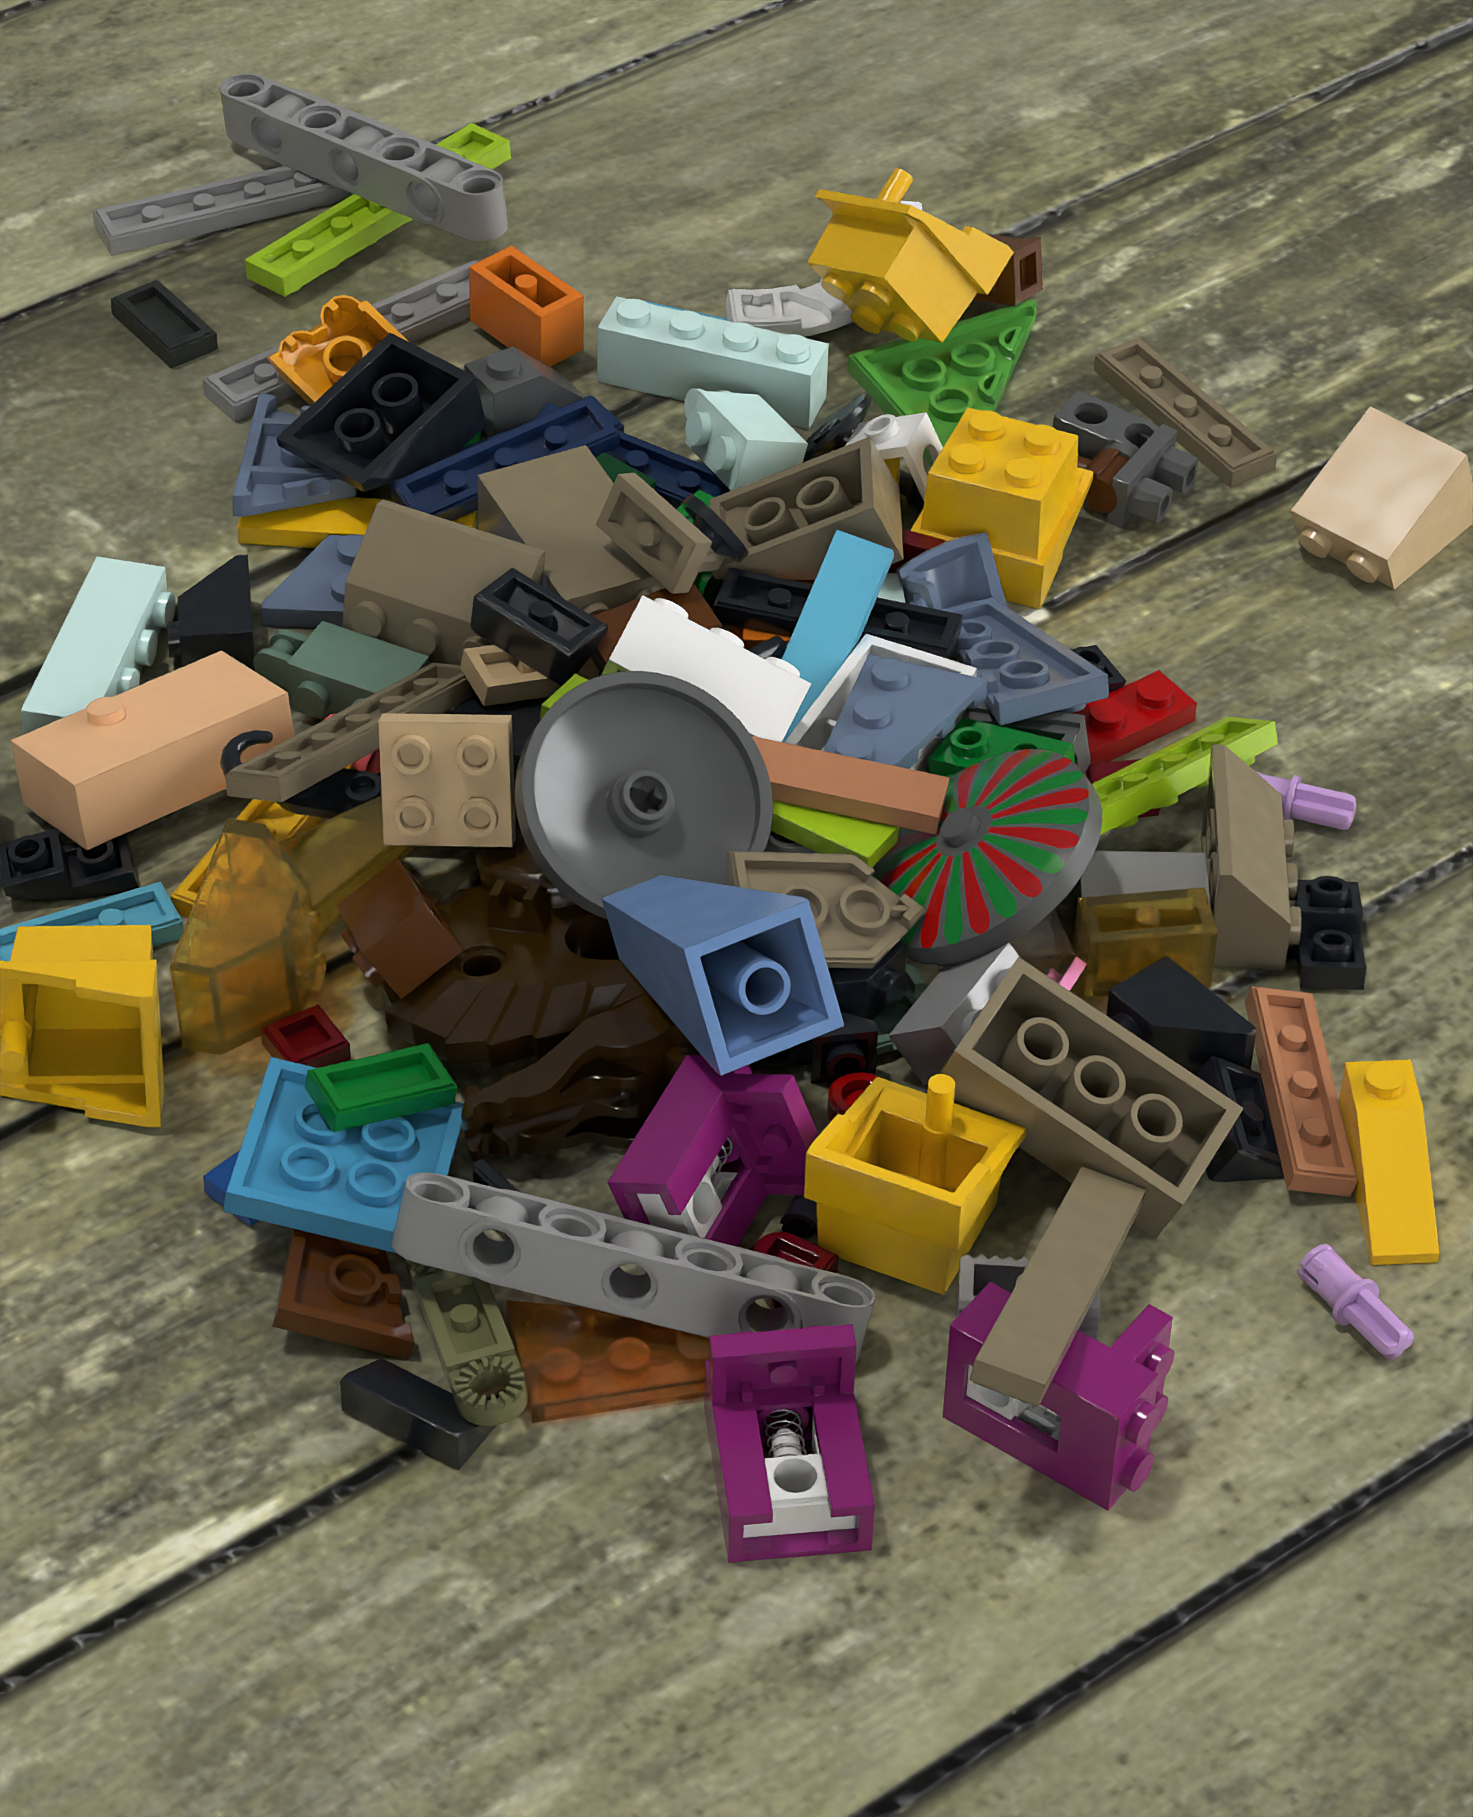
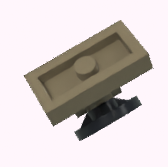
M636 473L618 474L595 525L672 594L689 592L698 572L718 570L723 561L718 555L731 557L740 563L749 554L744 544L727 524L695 495L689 494L681 502L682 507L693 520L692 524Z

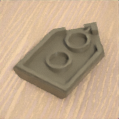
M729 851L727 855L725 872L727 885L800 896L809 900L828 968H873L916 924L926 911L925 908L908 895L904 894L900 898L872 876L875 870L854 854Z

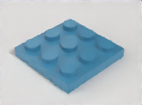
M271 1057L226 1191L223 1212L396 1253L392 1248V1237L405 1181L410 1175L424 1172L449 1176L462 1129L461 1114L464 1103L455 1101L452 1105L333 1132L305 1089L307 1071L315 1069V1067Z

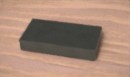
M158 280L111 298L112 315L170 368L218 349L217 333Z

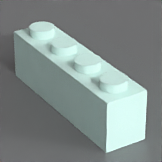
M616 296L597 328V382L684 402L688 391L692 388L712 392L727 390L732 393L758 394L790 426L809 430L826 399L829 343L807 339L797 334H784L761 329L743 322L734 323L707 317L694 311H680L653 305L640 299H626Z
M96 557L21 709L23 734L83 710L95 699L113 697L139 686L140 674L144 666H151L154 662L158 636L162 627L167 628V622H172L174 617L175 595L174 593L167 592L165 567Z

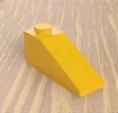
M1411 1059L1345 1062L1339 1105L1358 1179L1353 1192L1370 1264L1437 1263L1440 1253L1424 1111Z

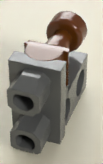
M1078 390L1054 415L1053 428L1078 435L1077 467L1094 471L1093 481L1083 502L1084 506L1092 513L1095 510L1103 513L1110 512L1107 522L1123 528L1134 515L1158 525L1167 515L1171 506L1173 490L1185 494L1195 482L1199 459L1175 448L1176 429L1164 424L1157 428L1150 421L1081 390Z

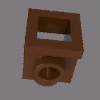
M987 234L1008 245L1014 253L989 294L977 293L973 300L1016 306L1043 290L1041 237L1031 236L1027 239Z

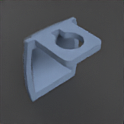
M987 533L969 535L942 543L896 569L899 580L902 583L905 601L908 604L943 610L993 597L1007 607Z

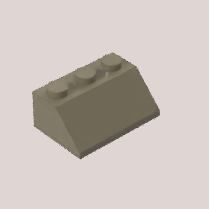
M382 499L375 507L345 582L342 627L429 656V663L461 665L464 649L494 645L474 633L471 629L474 596L511 568L516 569L542 585L546 551Z
M1212 744L1200 836L1201 853H1206L1211 904L1206 938L1207 964L1211 968L1284 970L1288 945H1299L1301 933V909L1289 904V901H1295L1297 894V863L1286 862V857H1292L1294 821L1283 820L1281 793L1225 745Z

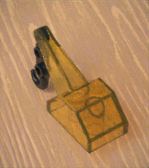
M253 730L232 738L222 750L220 765L224 776L231 769L243 764L240 756L248 747L256 744L270 743L273 740L272 733L269 731ZM343 768L287 800L276 802L283 809L295 814L329 819L280 842L275 839L265 824L231 818L226 819L170 965L183 1049L222 1055L261 1036L262 1027L303 1011L310 991H320L326 971V956L323 953H318L317 943L343 919L337 904L397 857L402 860L416 847L384 845L380 775L368 771Z

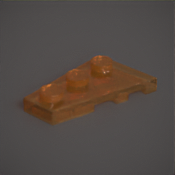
M506 1300L507 1322L516 1356L522 1371H524L528 1392L527 1405L532 1423L704 1397L705 1361L709 1360L710 1338L592 1308Z

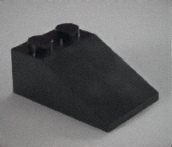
M389 333L288 426L276 440L279 447L365 492L403 478L455 455L487 424L476 376Z

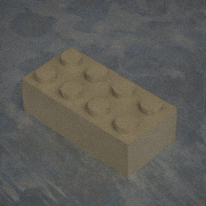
M1020 957L1016 959L939 1073L948 1075L955 1081L954 1103L1026 1127L1027 1136L1018 1147L1071 1183H1073L1081 1167H1085L1146 1189L1140 1211L1133 1224L1154 1239L1159 1236L1184 1205L1244 1109Z

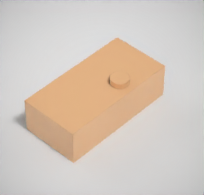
M219 651L116 696L95 699L83 710L10 741L23 805L84 849L89 850L227 789L226 779L220 765L222 750L232 738L239 734L260 730L269 731L273 735V740L270 743L256 744L244 750L240 756L242 763L294 737L295 734L288 692L225 652Z

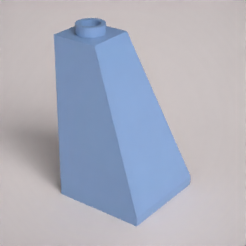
M664 875L601 898L619 959L719 1075H724L844 1026L808 899L800 896Z

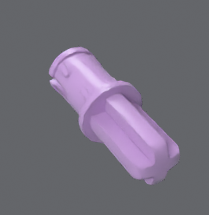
M1256 772L1281 793L1283 820H1292L1294 818L1342 830L1350 828L1356 812V799L1353 795L1301 783V776L1294 775L1292 780Z
M1319 1245L1305 1255L1299 1264L1302 1268L1297 1270V1274L1303 1282L1328 1303L1327 1305L1333 1310L1332 1316L1338 1324L1345 1326L1351 1323L1389 1360L1397 1359L1405 1349L1411 1346L1414 1340L1413 1332L1378 1299L1380 1290L1373 1280L1362 1279L1330 1245Z

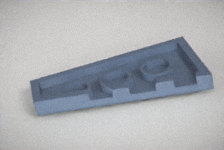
M993 597L943 609V611L963 615L961 633L954 654L960 663L977 668V677L988 679L987 697L984 701L1000 726L1055 711L1065 713L1077 712L1085 708L1086 703L1109 698L1108 674Z

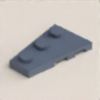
M868 654L823 751L910 769L918 762L919 751L934 737L943 739L955 728V719L967 707L974 710L986 699L988 679L903 662L896 658H884Z

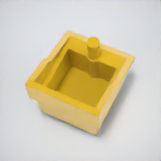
M899 168L894 169L876 199L819 189L815 198L823 201L834 214L807 263L822 278V288L834 298L843 301L852 311L850 316L852 321L860 328L873 334H878L882 330L896 333L911 342H916L918 338L943 343L976 294H989L1014 253L1008 245L974 227L965 226L961 231L912 205L900 203L914 180L909 173Z
M967 407L928 472L924 508L910 531L942 539L944 543L969 535L987 533L1005 600L1040 610L1061 563L1064 547L1093 481L1094 471L1077 467L1078 435L1059 431L1048 425H1035L1004 417L993 411H981Z
M151 925L17 927L10 961L0 960V1096L85 1110V1117L142 1127H161L164 1076L157 962L153 960Z
M936 1074L932 1076L928 1081L927 1094L876 1077L844 1115L837 1114L806 1152L804 1198L817 1202L818 1246L839 1255L840 1259L945 1295L960 1269V1258L969 1253L997 1204L1001 1175L1015 1150L1026 1138L1027 1128L954 1103L955 1081L948 1075Z

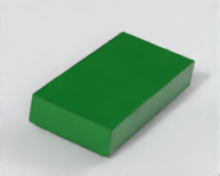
M429 1043L307 1071L305 1089L333 1132L452 1105L455 1103L458 1088Z

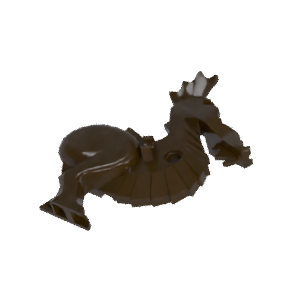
M515 803L516 840L513 847H476L475 856L478 870L455 890H447L436 902L463 951L402 999L386 981L380 985L382 1000L387 1008L384 1011L387 1030L389 1034L410 1042L414 1046L429 1043L437 1057L447 1060L448 1066L490 1063L492 1068L533 1056L538 1060L536 1063L516 1073L509 1072L505 1074L497 1083L483 1090H480L475 1085L467 1087L461 1119L466 1149L474 1162L481 1158L484 1159L490 1154H502L508 1157L518 1152L540 1154L573 1147L585 1142L601 1143L610 1147L628 1150L686 1055L701 1054L619 959L608 920L598 917L572 902L541 871L525 843ZM383 818L345 838L346 847L354 851H365L384 845Z

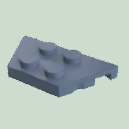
M259 394L232 495L233 516L243 517L355 497L357 488L278 446L276 438L299 416L278 410L276 396L269 394ZM305 405L304 407H302L300 409V415L304 413L310 406Z
M357 534L347 536L328 535L262 602V625L266 627L316 629L322 621L342 627L345 582L364 536Z

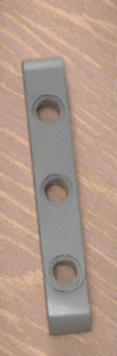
M252 73L233 75L221 83L219 89L226 134L233 142L257 151L267 158L424 224L439 227L467 240L475 242L490 241L501 237L507 231L508 221L503 178L498 172L467 160L459 154L260 75Z
M430 1172L416 1173L406 1179L392 1237V1248L396 1253L405 1259L419 1264L708 1338L712 1335L734 1334L742 1331L761 1332L806 1328L815 1325L835 1326L853 1324L857 1344L856 1362L860 1356L876 1300L874 1291L868 1285L845 1275L513 1190L498 1189ZM499 1230L509 1236L511 1240L496 1241L489 1238L483 1231ZM635 1264L642 1267L647 1273L631 1275L623 1271L619 1266ZM768 1298L780 1302L783 1306L776 1309H768L758 1305L755 1301Z

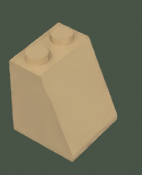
M1370 406L1292 508L1291 513L1298 534V541L1308 552L1317 557L1325 558L1329 555L1346 564L1347 568L1359 579L1368 583H1373L1377 580L1395 590L1473 524V481L1467 454Z

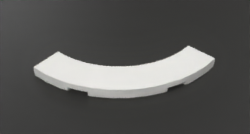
M900 202L902 204L912 205L922 210V204L920 202ZM822 278L819 283L800 289L797 285L773 289L728 290L725 303L727 320L730 322H743L761 329L784 334H797L804 337L834 330L853 322L850 317L852 311L844 302L834 298L822 288Z

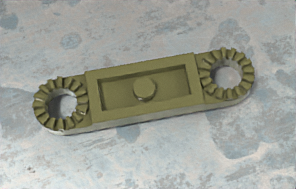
M406 1259L411 1284L461 1416L467 1421L481 1426L500 1425L518 1417L528 1403L526 1380L490 1284L475 1277L419 1264ZM488 1387H503L506 1394L503 1391L499 1392L498 1399H496L495 1394H492L491 1400H487L486 1395H482L481 1399H479V1394L477 1393Z

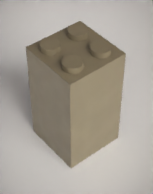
M586 445L477 475L479 530L546 551L542 586L591 616L641 598L642 595L646 596L665 588L595 525L614 483Z

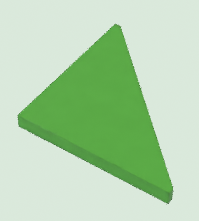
M1034 299L1021 302L1016 306L1011 305L959 321L952 328L943 343L918 338L916 342H911L903 338L848 355V372L865 391H868L873 396L872 399L885 414L899 417L926 412L942 447H944L967 407L995 412L1035 323L1037 303ZM925 447L923 457L932 467V456Z

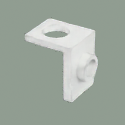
M927 413L899 417L886 414L876 417L871 421L859 423L845 446L871 437L883 460L903 457L923 500H925L928 475L923 466L924 449L926 447L929 450L933 464L943 449Z

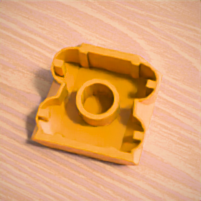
M340 295L333 297L322 307L320 314L321 323L308 331L292 332L281 341L279 350L268 356L267 359L279 376L311 406L389 333L406 341L408 340L367 300L358 301L352 296Z

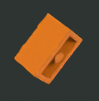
M512 245L469 266L471 322L506 347L513 346L549 367L584 350V295Z

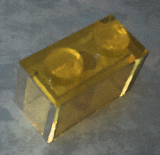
M1205 887L1078 897L1072 954L1074 958L1077 956L1087 964L1079 976L1084 998L1108 996L1110 988L1166 955L1205 987H1211L1218 930Z

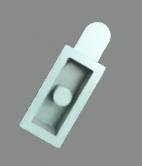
M696 388L688 391L684 403V411L687 418L685 443L731 491L803 462L808 443L758 394L732 393L727 390L712 392Z

